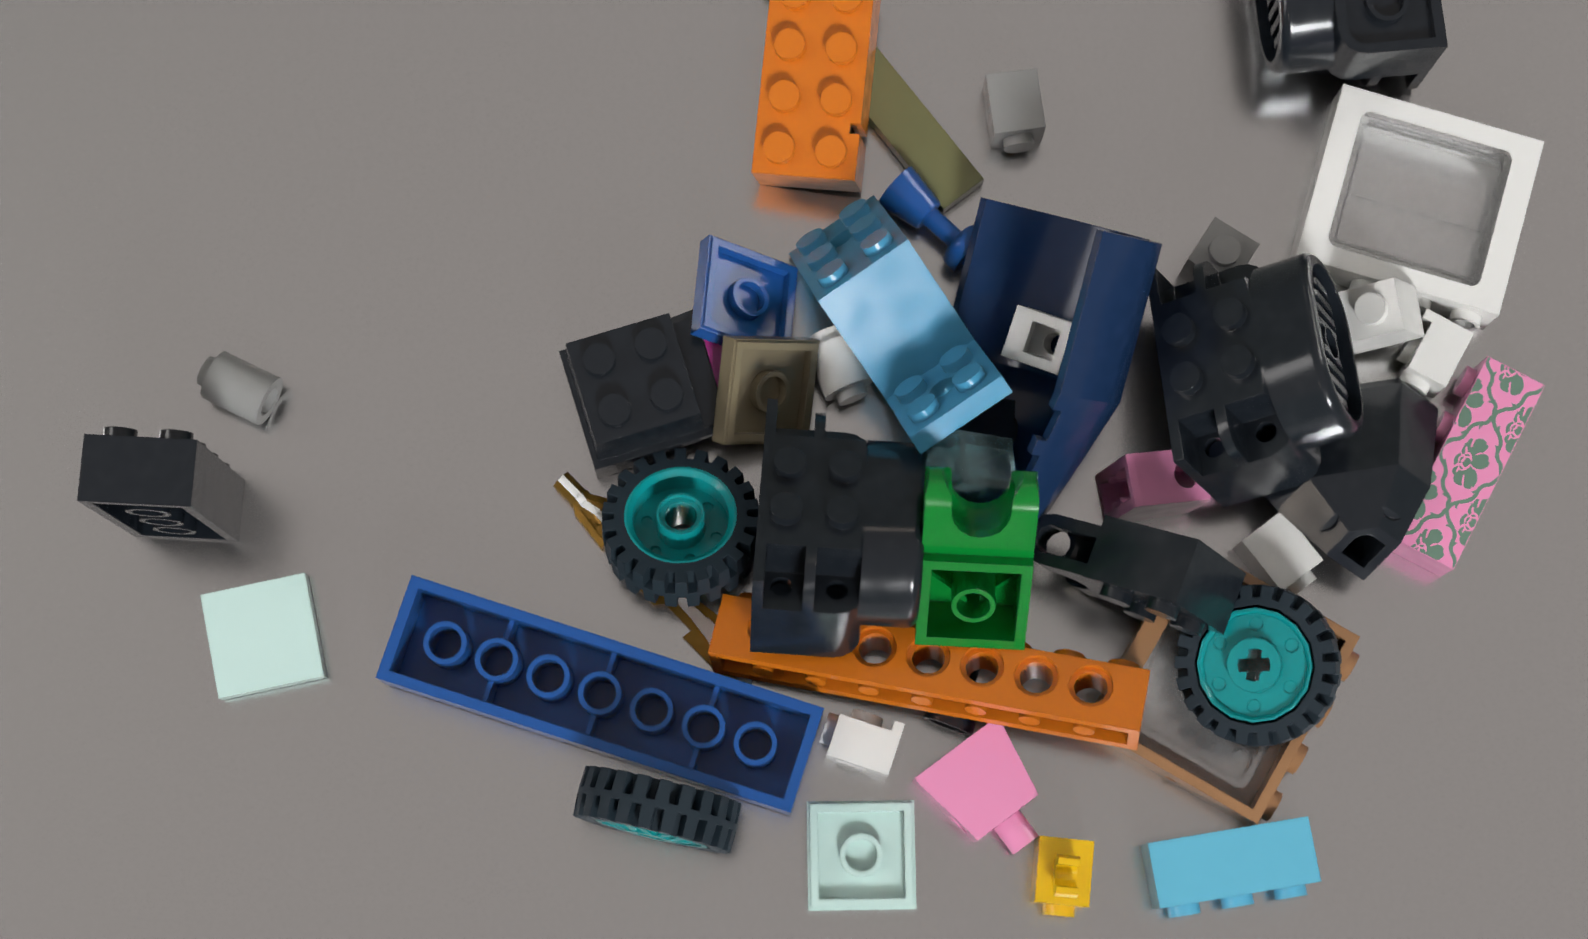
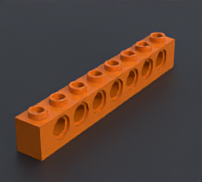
M743 592L738 596L722 595L708 649L712 669L715 673L1126 749H1138L1150 670L1140 668L1133 661L1111 659L1108 662L1087 659L1082 653L1075 650L1058 649L1053 653L1032 649L1027 643H1025L1024 650L916 645L915 625L910 628L862 625L858 645L852 652L840 657L750 652L752 593ZM873 650H882L889 654L885 661L876 664L869 663L863 659L867 653ZM929 659L936 660L943 665L934 673H923L916 669L920 662ZM987 669L992 671L996 677L990 682L978 683L973 681L969 675L976 670ZM1030 679H1041L1047 682L1050 687L1043 692L1033 693L1026 690L1022 685ZM1092 688L1100 691L1104 698L1095 703H1088L1082 701L1076 694L1083 689Z

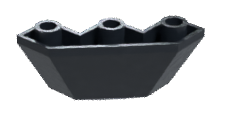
M1400 378L1360 384L1364 407V419L1361 430L1353 437L1320 446L1321 463L1317 473L1309 481L1296 487L1265 495L1277 511L1321 551L1363 581L1401 544L1431 485L1438 408Z

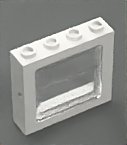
M1343 84L1332 100L1289 258L1302 253H1310L1316 256L1328 270L1334 284L1349 289L1395 277L1416 287L1421 314L1428 308L1437 314L1449 317L1450 321L1465 329L1476 330L1480 326L1485 328L1500 314L1544 141Z

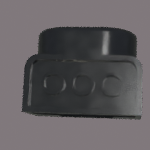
M1254 0L1261 50L1267 66L1276 74L1329 70L1332 75L1340 79H1360L1364 86H1374L1378 84L1382 77L1405 75L1406 88L1416 89L1448 47L1441 0Z
M1302 253L1262 267L1245 264L1218 272L1208 261L1194 265L1193 281L1175 287L1156 269L1149 299L1174 463L1223 507L1296 487L1309 481L1317 473L1321 463L1320 446L1355 436L1361 430L1364 419L1363 398L1348 320L1337 288L1324 264L1316 256L1310 253Z
M768 398L752 579L750 652L840 657L852 652L858 645L862 625L910 628L914 626L919 615L923 577V494L927 451L920 454L915 445L908 442L868 440L867 443L866 440L855 434L825 431L826 413L815 414L814 430L777 428L778 399Z

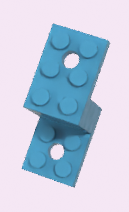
M874 195L867 200L859 199L847 205L840 212L838 220L823 230L817 228L806 233L796 243V249L788 253L815 298L877 386L920 454L1012 393L1003 376L974 340L910 241Z

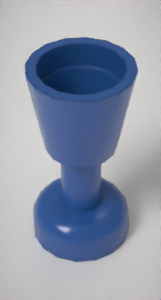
M913 166L908 167L889 185L880 197L879 202L885 210L916 229L924 225L948 247L943 255L944 264L953 273H956L964 266L974 225L966 227L963 231L954 225L938 210L940 201Z

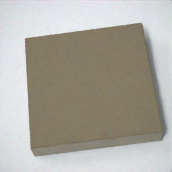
M723 336L712 441L722 445L764 444L768 398L778 399L777 428L810 430L820 340L810 337Z

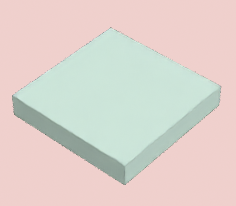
M306 573L200 595L218 699L226 700L327 678L310 582Z
M914 800L806 802L808 911L917 909Z

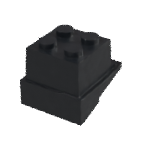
M693 309L672 318L667 313L566 343L565 350L559 351L597 479L621 472L625 468H632L633 462L642 457L647 462L651 461L655 452L664 450L665 453H668L675 448H682L713 436L718 388L702 338L690 335Z

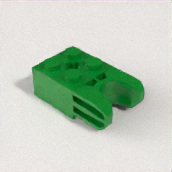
M926 466L923 494V577L919 615L915 624V644L1024 650L1039 513L1038 472L1012 471L1009 486L998 499L986 503H976L960 497L954 490L952 468Z

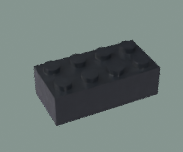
M108 426L103 428V435L84 434L77 501L134 537L239 542L245 480L230 468V464L224 463L219 459L218 454L212 453L205 443L195 440L194 433L163 429L159 431V438L138 437V431L135 429Z

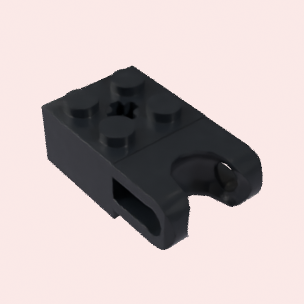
M1045 514L1038 519L1034 561L1049 571L1066 576L1067 582L1087 595L1125 607L1124 613L1145 622L1154 623L1156 617L1160 616L1169 619L1171 627L1190 635L1201 636L1203 629L1224 634L1246 573L1201 540L1105 515L1101 526L1058 514ZM1059 532L1067 533L1070 539V547L1063 556L1047 553L1048 540L1052 535Z

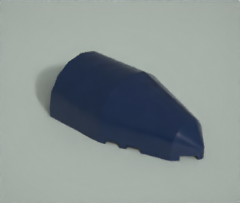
M981 197L953 308L974 340L1012 390V393L1004 399L1016 401L1015 418L1018 423V433L1013 443V453L990 459H979L935 451L934 466L952 468V484L960 497L976 503L993 501L1006 491L1012 471H1037L1040 499L1038 519L1048 514L1121 402L1159 259L1161 243ZM1017 305L1036 309L1072 322L1058 375L1001 355ZM1060 335L1054 337L1051 342L1053 353Z

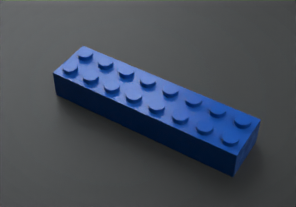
M411 575L375 677L387 685L791 816L824 712L823 707Z

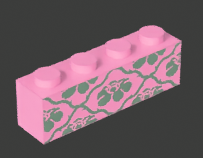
M1489 356L1474 368L1470 366L1465 367L1452 391L1453 394L1459 396L1452 412L1444 411L1437 420L1430 488L1401 544L1393 553L1439 577L1454 570L1545 387L1544 384Z

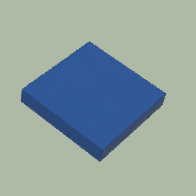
M708 235L700 241L690 335L721 346L723 344V336L792 337L798 268L716 236Z

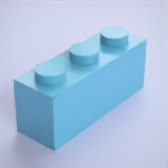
M1308 816L1140 845L1152 909L1167 908L1168 918L1201 913L1199 902L1220 899L1222 909L1254 904L1252 893L1273 890L1275 900L1308 895L1306 884L1321 882Z

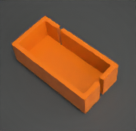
M769 0L751 171L760 185L861 193L866 146L861 137H867L881 0ZM851 126L855 134H851Z

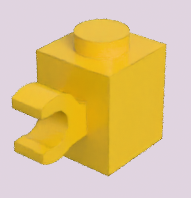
M1038 836L1035 838L1029 903L1043 904V915L1074 918L1075 907H1089L1094 841Z

